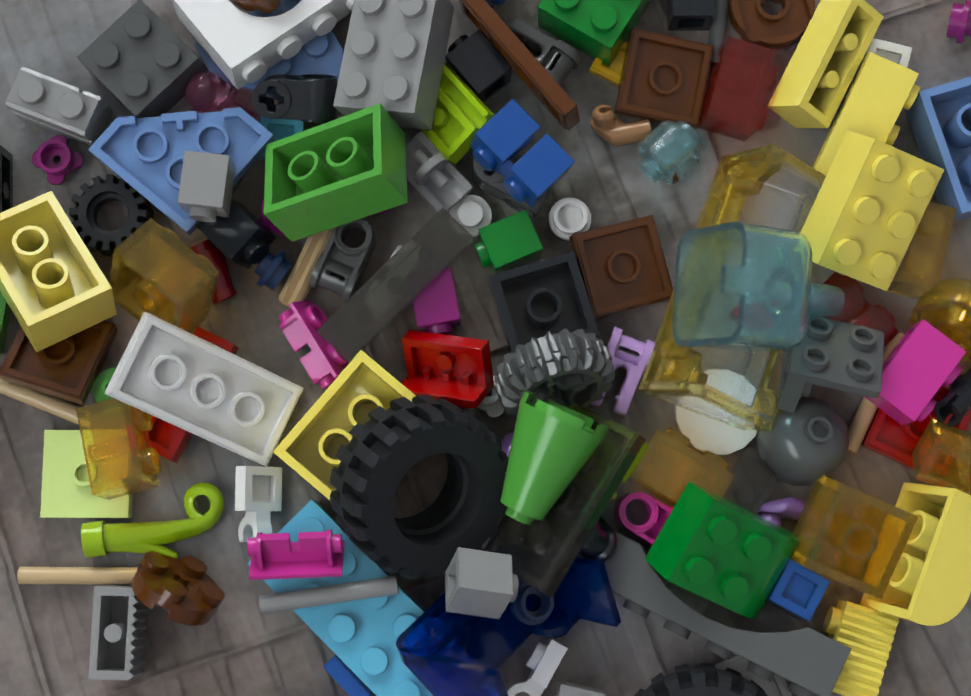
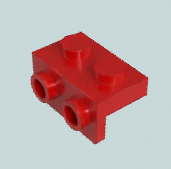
M409 330L403 336L402 343L407 377L401 384L414 395H426L435 400L441 398L451 402L460 409L477 408L494 387L489 340Z

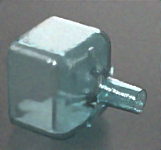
M740 222L692 229L683 234L677 246L672 322L673 336L678 345L692 348L731 352L792 349L799 346L805 340L809 329V315L834 317L842 311L845 301L844 293L838 286L811 282L813 254L811 244L804 234L795 230Z

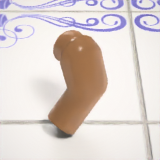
M605 104L595 107L592 111L590 124L593 131L613 146H623L652 139V131L648 119L624 123L615 116L613 108Z

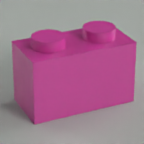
M922 319L909 327L883 362L882 385L879 397L876 399L864 397L900 425L915 422V420L922 422L937 404L933 396L941 385L945 388L948 387L962 371L963 367L958 363L967 351Z

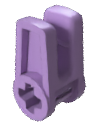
M614 327L606 347L612 357L613 371L621 368L625 371V377L618 395L614 397L616 401L613 406V413L624 418L639 380L647 368L655 342L647 339L644 343L622 334L623 329ZM619 348H620V349H623V350H625V351L631 352V353H633V354H636L637 357L634 356V355L628 354V353H626V352H623V351L619 350ZM603 399L599 401H593L591 405L594 407H599L602 404Z

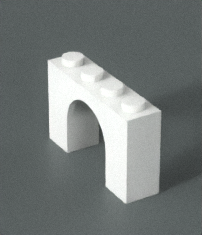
M172 0L178 19L238 90L247 83H254L260 80L269 68L282 59L286 60L295 56L304 44L316 36H323L329 33L338 21L352 13L354 0H301L300 3L288 12L272 17L249 15L236 8L229 0Z

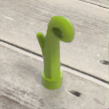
M200 482L192 485L184 496V508L189 517L188 519L107 524L102 520L82 523L81 542L85 558L107 556L108 553L129 552L145 554L148 551H153L176 559L178 554L162 544L191 538L213 527L219 521L224 509L222 493L216 486L210 483ZM198 495H205L210 500V509L204 514L194 504Z

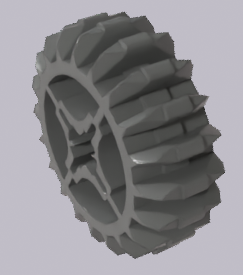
M566 328L557 334H551L548 331L544 337L538 339L532 337L531 342L526 345L518 344L516 352L508 353L504 356V362L496 367L497 375L494 377L496 382L495 389L501 405L505 408L507 415H513L516 421L520 399L525 390L537 394L534 403H536L537 399L547 402V399H551L576 411H580L583 408L590 409L593 401H599L604 398L602 393L612 388L611 382L615 378L612 357L608 348L605 347L603 340L598 339L595 333L585 334L583 329H577L570 333Z

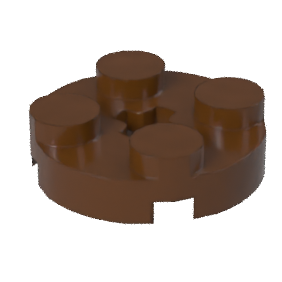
M766 0L729 1V17L732 26L741 36L743 43L751 48L780 49L793 44L804 34L815 12V0H772L774 4L780 3L782 6L776 15H769L768 12L763 11L762 6H764Z
M148 551L145 553L131 581L135 595L145 606L153 610L157 603L162 608L169 610L165 618L184 625L198 626L209 622L211 616L217 612L225 596L213 579L205 574L207 566L204 562L193 556H184L181 560Z

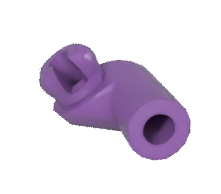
M790 496L763 503L759 507L757 514L780 527L781 520L787 519L818 527L823 520L824 509L816 504Z

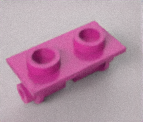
M311 300L291 302L289 304L291 309L284 311L278 316L281 321L279 328L295 352L300 351L307 345L310 347L311 351L303 356L300 361L315 385L320 384L321 388L325 390L350 363V354L346 347L334 338L327 326L328 319L319 306L313 304Z
M332 530L299 532L298 542H291L290 533H257L256 537L248 538L247 552L248 556H251L249 580L343 576L345 546L342 534H333Z

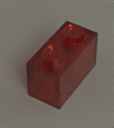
M728 36L718 49L717 55H720V63L715 62L712 67L703 102L699 128L746 141L757 130H762L768 115V106L763 105L766 91L770 92L778 74V67L773 66L776 50Z

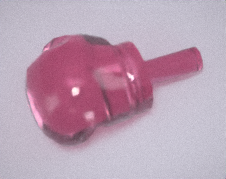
M209 70L197 72L186 86L184 96L190 105V111L207 113L223 111L225 108L241 107L254 119L258 115L234 101L238 92L231 89V86L218 74Z

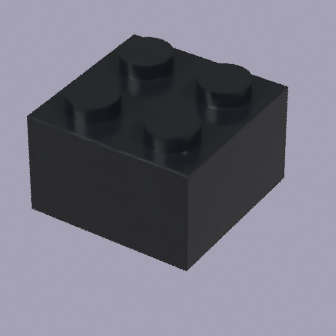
M574 251L489 276V288L509 353L516 352L518 344L526 345L531 342L532 337L537 339L544 337L548 331L551 334H557L566 328L570 333L577 329H583L585 334L595 333L597 338L599 337L600 333Z

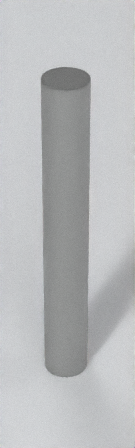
M397 576L260 595L261 614L396 595L399 594Z

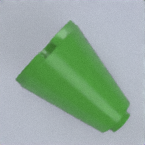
M525 390L520 399L500 502L507 506L505 512L507 516L530 525L533 519H544L605 438L609 428L602 424L597 425L596 430L591 428L594 419L551 399H547V402L537 399L536 403H534L537 394Z

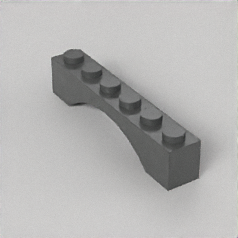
M615 532L617 535V547L611 558L598 564L591 563L583 558L576 573L586 578L583 584L584 588L604 598H607L611 591L626 599L622 607L646 619L650 611L667 619L663 628L687 640L691 632L708 640L704 647L705 649L728 661L732 653L748 660L749 664L746 670L770 682L775 674L790 681L792 684L788 691L797 696H830L850 654L851 648L809 627L788 632L758 633L731 628L704 617L685 605L664 585L651 565L644 560L646 554L641 544Z

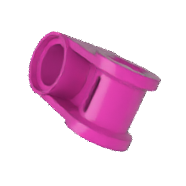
M634 492L621 496L615 503L613 513L616 523L622 529L642 540L651 548L673 508L666 506L646 493ZM634 499L644 504L646 509L645 519L638 525L631 524L625 515L627 504Z

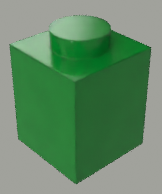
M527 210L478 229L479 243L474 244L475 252L483 269L490 266L493 274L520 267L541 258L543 253L542 244Z

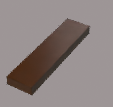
M459 0L466 17L482 32L559 124L568 131L578 124L580 119L575 102L485 0Z

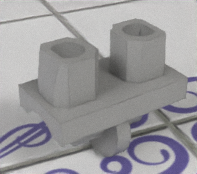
M422 131L415 135L406 145L407 182L442 218L473 190V186L441 154Z

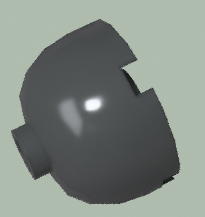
M800 397L795 413L777 409L776 405L761 421L756 436L758 454L763 462L767 461L769 467L775 471L773 475L777 479L793 486H812L833 475L846 459L849 447L847 426L841 415L827 402L814 397Z

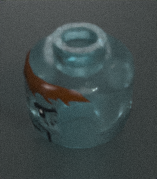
M680 120L677 123L664 121L639 143L638 153L642 161L638 166L642 173L654 183L660 179L665 183L675 184L700 162L701 151L699 148L702 146V141L693 128L684 121Z

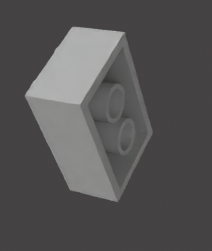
M354 0L333 107L346 116L381 103L399 127L431 130L454 13V6L449 0Z

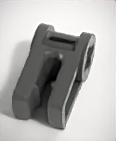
M514 18L509 26L511 31L527 49L539 56L535 58L561 88L564 89L563 81L570 70L577 69L582 61L580 54L565 42L553 39Z

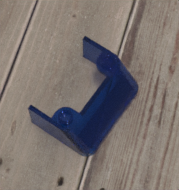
M503 545L494 548L489 552L512 555L513 574L518 575L519 583L526 580H538L550 589L554 597V608L548 619L539 625H525L519 622L512 614L510 602L500 619L446 612L444 593L398 637L396 646L401 660L433 696H508L500 670L497 669L531 634L548 638H559L566 635L580 619L614 627L621 623L604 562L518 545ZM531 594L526 598V608L529 611L535 605L534 597Z

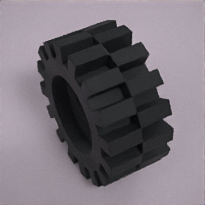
M106 174V180H103L100 176L92 178L94 184L90 187L86 183L82 184L79 188L84 192L81 196L74 194L72 201L76 206L75 208H69V216L74 219L71 223L84 244L95 252L98 251L103 256L108 257L111 254L122 257L125 256L124 251L129 250L131 253L139 250L136 244L140 241L145 244L149 239L145 234L147 230L152 231L154 226L150 221V217H154V211L149 206L150 202L123 179H118L113 174ZM110 201H118L125 204L128 212L125 224L116 231H104L100 229L97 223L99 209Z

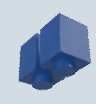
M512 99L475 133L470 147L474 150V158L487 171L494 170L497 174L500 172L505 177L504 187L516 201H525L532 207L567 174L575 161L548 134H545L526 154L513 164L511 161L534 140L535 137L533 135L540 129V126Z

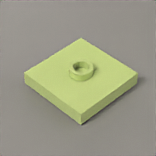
M44 430L40 518H132L135 431Z

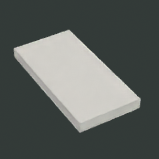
M144 312L104 394L267 467L304 388L148 312Z

